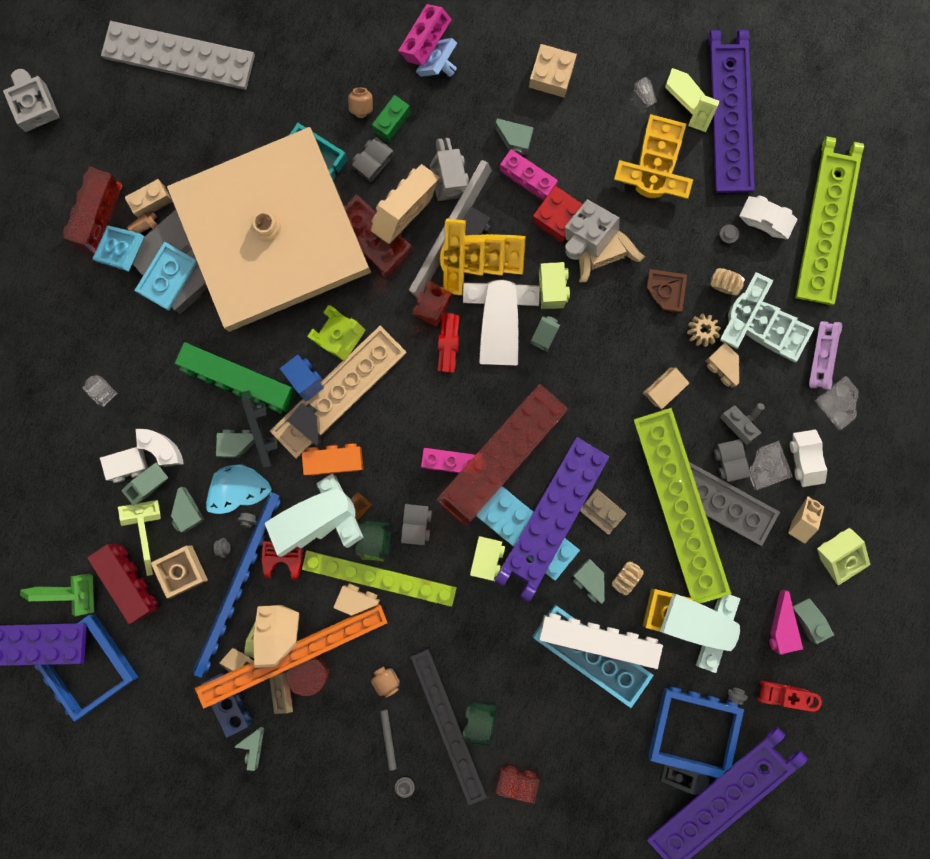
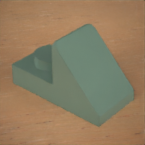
M263 727L254 731L235 746V748L250 750L247 751L245 756L247 770L255 771L258 768L264 733Z

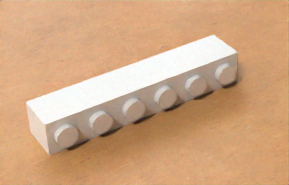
M553 613L543 617L539 640L658 669L663 647L662 644L658 643V639L646 637V640L638 638V634L627 632L626 635L619 634L618 629L610 627L606 631L599 629L600 625L588 622L586 626L580 624V620L573 618L565 621L560 619V615Z

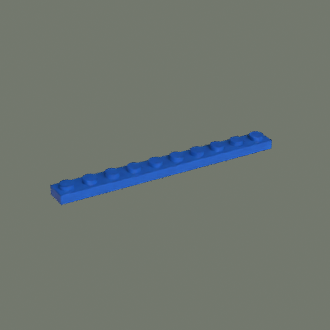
M270 492L193 669L195 676L202 677L203 673H207L211 664L209 662L211 654L215 655L219 644L216 642L219 636L222 637L226 630L225 621L227 618L230 619L233 614L234 607L232 605L235 600L238 601L242 589H240L241 584L247 581L250 573L247 570L250 564H254L257 558L256 549L263 544L265 535H263L266 528L265 522L272 519L271 514L273 510L276 511L279 507L281 500L278 499V494Z

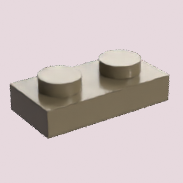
M288 672L279 673L270 678L274 714L293 712Z

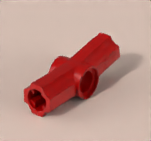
M443 314L442 330L438 341V351H440L438 371L455 372L456 353L459 346V315Z

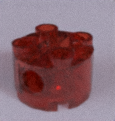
M429 281L425 287L426 292L419 294L416 300L419 305L415 306L412 315L433 326H437L452 300L453 293Z
M319 656L288 669L287 681L291 690L302 696L316 694L325 686L329 677L328 666Z

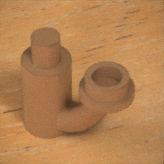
M151 212L149 215L144 214L130 224L127 229L139 234L149 228L154 229L157 226L154 220L158 217L154 212Z

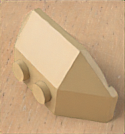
M283 605L258 607L253 635L255 668L275 667L279 660L293 649L297 642L299 612Z

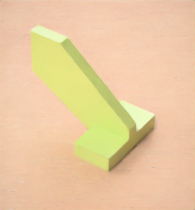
M672 68L665 88L693 114L688 126L706 132L719 101L705 96L687 73Z
M158 500L138 503L134 506L118 507L121 526L138 523L147 576L153 575L144 522L161 519Z

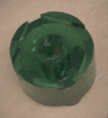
M364 521L363 524L358 525L364 538L356 544V555H360L362 560L385 562L387 558L384 555L389 554L391 544V532H387V527H390V523Z
M475 702L472 705L469 704L465 719H468V724L463 729L462 739H466L468 743L490 746L492 741L490 736L493 735L496 713L494 712L497 707Z

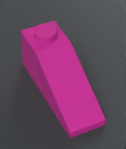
M782 590L779 593L770 632L771 639H769L771 649L778 654L803 649L790 593L786 590Z

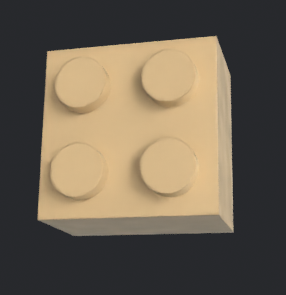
M541 44L531 74L529 88L565 98L577 54Z
M185 546L151 562L166 598L175 597L208 581L193 546Z

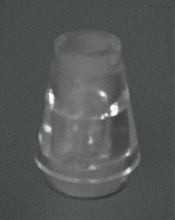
M645 77L634 83L635 92L647 107L657 102L651 80Z

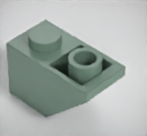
M549 316L547 318L542 317L530 344L547 352L560 327L557 324L558 321Z
M223 430V433H217L216 456L220 458L241 457L255 443L252 431L242 430V433H234V430Z
M155 463L134 478L121 491L134 506L149 497L168 477L159 465Z
M587 559L572 575L575 578L573 582L580 589L584 587L589 592L587 596L594 603L598 601L602 604L604 602V572L590 559Z

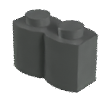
M377 137L373 140L370 139L364 146L365 150L361 154L358 153L352 160L353 170L369 183L379 175L381 170L394 156V151Z
M741 439L716 445L714 456L721 465V468H719L721 479H724L725 482H731L750 477Z
M405 504L401 543L425 545V541H429L430 530H427V522H431L432 511L428 510L429 506Z

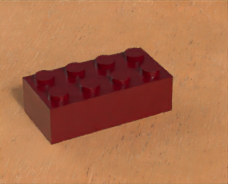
M107 544L87 557L127 622L129 624L140 622L160 609L157 605L159 601L154 594H150L147 589L149 586L146 580L138 575V568L134 562H130L128 559L127 550L119 544Z

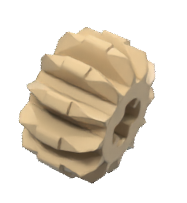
M718 268L711 278L710 285L725 294L738 295L743 288L745 279L736 272Z
M701 314L699 318L695 316L693 322L688 324L691 329L687 331V334H693L690 341L696 339V345L699 346L702 342L704 347L708 346V342L710 344L715 343L714 338H719L720 335L717 331L721 329V327L715 326L718 320L712 322L711 315L705 318L704 314ZM706 328V332L702 333L700 331L701 329Z
M631 561L627 562L612 582V586L619 593L628 595L641 579L643 570Z

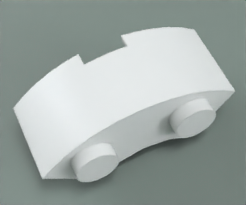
M749 196L740 214L741 219L748 226L761 229L772 237L783 239L789 238L797 221V218L792 215L790 209L771 203L763 196H757V198Z
M136 429L137 448L152 452L157 459L158 465L164 467L183 465L182 455L178 447L169 438L151 430Z
M810 430L793 433L790 449L794 453L796 479L800 480L802 487L824 484L826 482L827 468L823 458L822 441L817 431Z

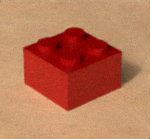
M554 186L533 215L532 222L563 243L566 239L565 226L583 204L557 186Z

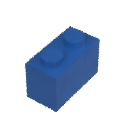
M296 355L283 365L280 370L299 395L307 402L324 389L320 383L323 379L316 371L312 373L310 369L313 366L306 358L302 360L299 355Z

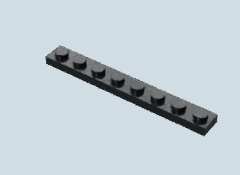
M427 649L412 655L411 660L468 805L486 799L487 795L430 650Z

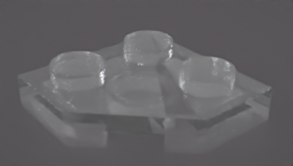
M845 376L834 384L830 390L819 396L815 402L838 430H841L856 418V401L859 391L848 377Z
M779 441L758 449L753 465L749 469L750 478L755 490L793 477Z

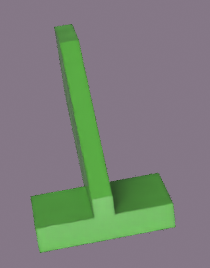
M88 573L72 576L71 587H33L20 590V596L27 601L72 600V614L74 616L94 613L93 575Z

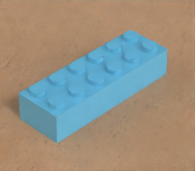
M490 476L465 504L468 510L513 547L533 513L532 510ZM564 538L546 574L553 580H556L580 550ZM531 556L526 557L531 562H533V558Z
M555 604L549 611V613L560 615L561 620L568 621L569 618H573ZM542 623L532 636L630 708H632L654 676L639 664L539 640Z

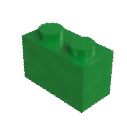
M394 95L372 124L374 133L389 143L410 116V105Z

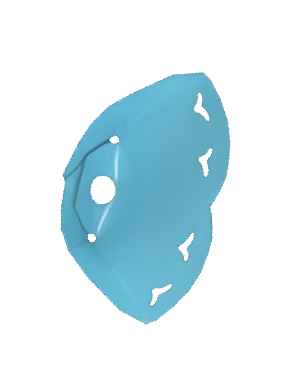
M243 464L221 468L212 477L206 502L207 511L222 514L235 510L239 505L255 504L271 492V487L268 481L260 474ZM261 488H266V490H263V492L260 494ZM249 494L254 496V498L246 499ZM226 502L232 503L231 505H227L226 507H224ZM213 503H214L218 508L210 507V506H212Z

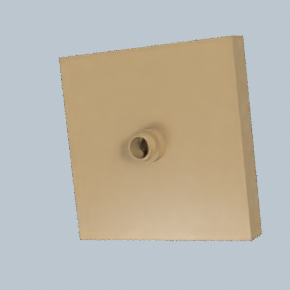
M310 127L167 186L223 327L229 332L371 273Z

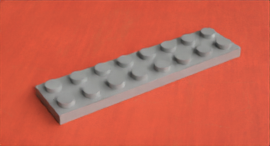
M110 21L101 56L107 60L246 90L255 54L251 51Z

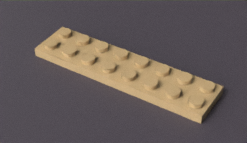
M379 326L345 361H342L320 382L324 389L307 402L302 399L270 432L297 459L302 455V452H305L313 444L287 421L301 403L306 406L310 404L317 410L315 414L319 416L321 436L396 365L407 352Z

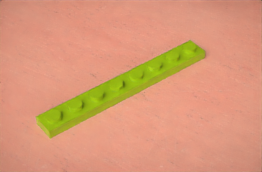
M306 551L302 570L451 607L457 588L311 551Z

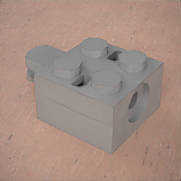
M17 69L11 74L14 86L3 90L19 127L27 132L60 118L47 85L39 76L31 78L30 74L24 69Z
M444 138V140L437 139V153L430 164V170L440 177L435 189L437 201L459 198L469 183L468 175L464 172V157L460 154L459 149L452 150L449 138Z
M587 199L565 226V237L568 240L565 245L567 256L571 259H579L587 251L593 256L598 257L619 231V217Z

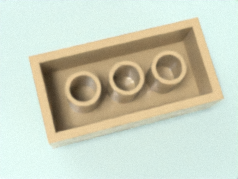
M422 164L416 170L412 169L406 180L402 179L397 189H392L385 201L381 200L377 205V213L372 219L371 231L390 244L430 203L440 177Z

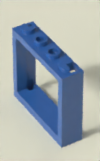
M96 614L88 615L78 623L87 624L86 627L89 628L123 681L87 707L81 709L52 665L34 666L42 673L45 684L52 688L55 699L63 704L66 709V715H70L74 722L87 715L138 678Z
M677 687L663 688L648 758L653 762L717 778L720 777L732 766L744 709L738 707L739 704L727 700V703L719 702L720 699L717 697L708 696L706 699L700 697V693L689 691L686 694L682 693L681 689ZM671 698L734 713L722 768L659 752Z

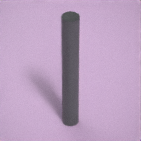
M381 710L380 715L389 770H395L397 767L388 710Z

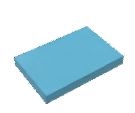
M107 226L93 256V260L129 271L144 236L136 232Z
M164 242L134 291L169 311L198 262L191 256Z

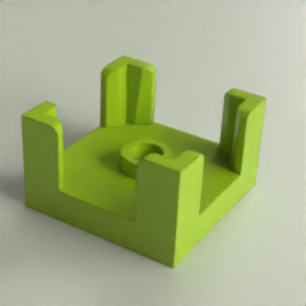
M328 305L324 311V314L329 317L328 321L320 333L312 329L307 337L323 349L345 361L366 330L352 318L348 319L335 308Z

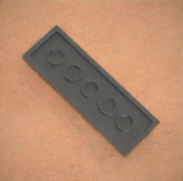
M689 462L706 516L762 546L780 512Z

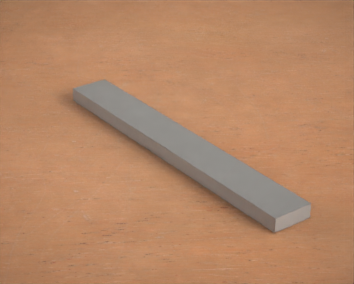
M480 161L449 219H464L492 171L488 162ZM445 226L409 288L413 296L421 299L440 264L441 248L445 241Z

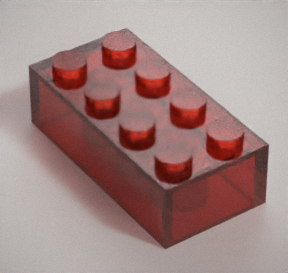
M89 166L88 172H85L83 176V185L77 192V201L70 211V220L63 229V238L76 248L94 254L98 248L122 188V184L111 173Z
M356 194L344 207L365 258L387 278L413 252L412 245L400 234L390 244L374 234L371 228L373 225L372 219L376 212Z

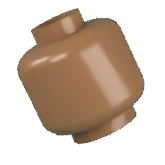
M359 87L353 89L348 96L349 111L358 118L366 117L373 110L372 94L366 88Z
M382 667L374 672L375 676L372 678L371 683L379 696L387 698L399 690L400 681L393 669L388 668L385 670Z

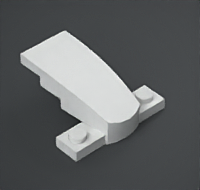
M495 280L488 282V284L464 283L463 303L485 304L482 321L480 364L518 365L517 305L539 306L540 286L515 285V283L506 280Z

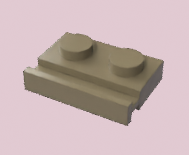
M598 489L593 492L580 509L582 514L607 535L612 532L627 514Z

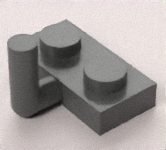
M759 403L748 416H745L734 405L724 412L720 418L748 445L761 434L752 421L758 417L765 407L762 403Z

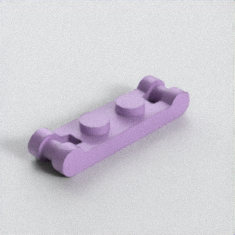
M821 321L809 382L810 388L823 387V389L830 390L832 387L833 369L839 336L842 331V323L840 322L829 324L828 322ZM828 331H832L831 336L826 335ZM819 374H824V379H819Z

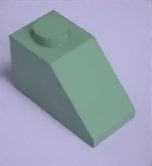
M497 119L496 130L508 150L512 149L521 156L523 154L527 155L533 127Z
M180 487L177 490L171 514L173 518L172 524L177 531L187 532L205 521L188 490Z
M810 598L793 606V610L810 642L818 644L834 636L826 618Z

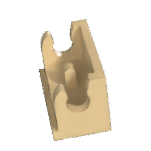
M669 368L643 394L655 407L658 406L660 409H663L689 382L677 368Z

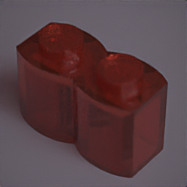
M512 766L501 767L495 793L507 798L534 804L540 779L532 771L526 770L525 773L517 772V768Z

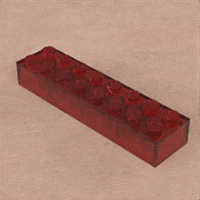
M539 384L440 494L437 501L467 526L567 412L568 408Z

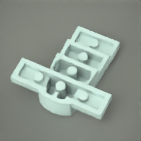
M755 273L746 292L730 307L728 313L729 324L720 341L738 349L746 334L768 349L796 363L814 328L797 321L798 318L780 311L781 308L762 302L773 280Z
M331 473L317 483L321 494L304 500L265 522L278 556L282 557L296 547L303 548L316 537L322 539L335 528L343 545L347 548L364 538L355 519L354 505L350 498L343 493L336 475Z
M673 594L660 632L702 645L696 666L716 673L723 650L732 651L739 638L740 625L733 620L740 598L732 595L718 598L715 609L712 610L690 599Z

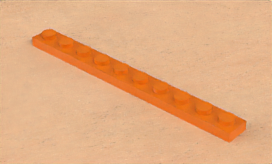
M378 604L297 641L293 649L279 660L275 667L255 668L253 661L195 688L203 709L387 624L382 607Z

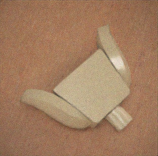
M618 231L598 257L593 256L587 251L579 258V282H587L591 270L623 259L625 256L636 262H640L645 256L637 250L625 234Z

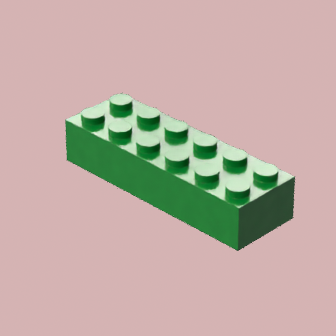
M185 342L175 361V364L180 366V371L192 377H195L197 374V378L209 384H212L214 381V385L228 392L232 389V393L242 397V392L250 390L254 403H266L268 408L280 414L283 411L289 412L297 393L292 387Z

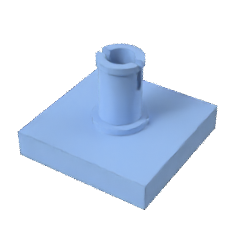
M452 38L439 40L424 66L419 65L416 73L420 76L438 75L442 70L447 76H452L457 67L447 59L457 42Z

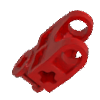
M263 541L262 565L265 578H272L273 569H275L277 563L284 562L288 565L289 571H291V578L298 580L303 564L304 547H296L291 551L298 552H288L280 557L276 551H268V549L275 550L272 541Z
M760 681L762 686L760 697L757 698L759 702L772 705L778 704L783 707L815 712L821 707L822 701L820 696L809 690ZM814 696L817 699V704L815 707L810 708L809 706L813 703Z

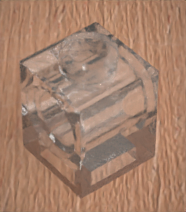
M98 375L88 378L82 387L101 406H105L118 394L103 377Z

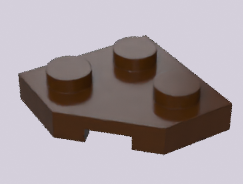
M649 269L646 290L663 311L682 313L687 275Z

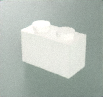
M137 447L100 458L106 480L113 481V483L125 481L124 477L127 476L137 477L148 469L144 451Z

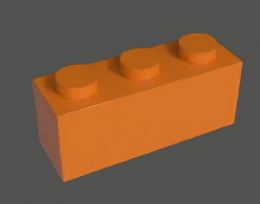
M346 444L345 448L339 449L336 445L326 446V450H318V447L307 448V452H302L303 473L305 476L363 471L362 449L357 447L356 444Z

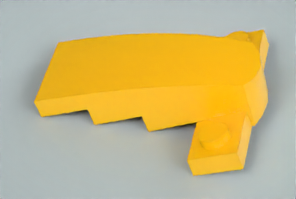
M650 114L639 165L619 160L614 180L636 186V191L648 198L662 197L665 193L688 199L693 179L672 174L678 158L686 123Z
M446 219L445 241L442 244L440 263L444 271L443 293L462 295L464 272L482 276L483 273L503 275V273L523 274L526 236H465L466 220Z

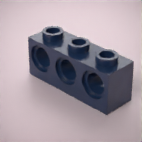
M227 671L205 681L201 685L227 674ZM240 692L228 697L232 701L231 708L225 706V699L211 705L226 738L251 725L252 717L249 711L245 710L242 705L243 698ZM233 716L240 718L241 724L239 726L233 723Z

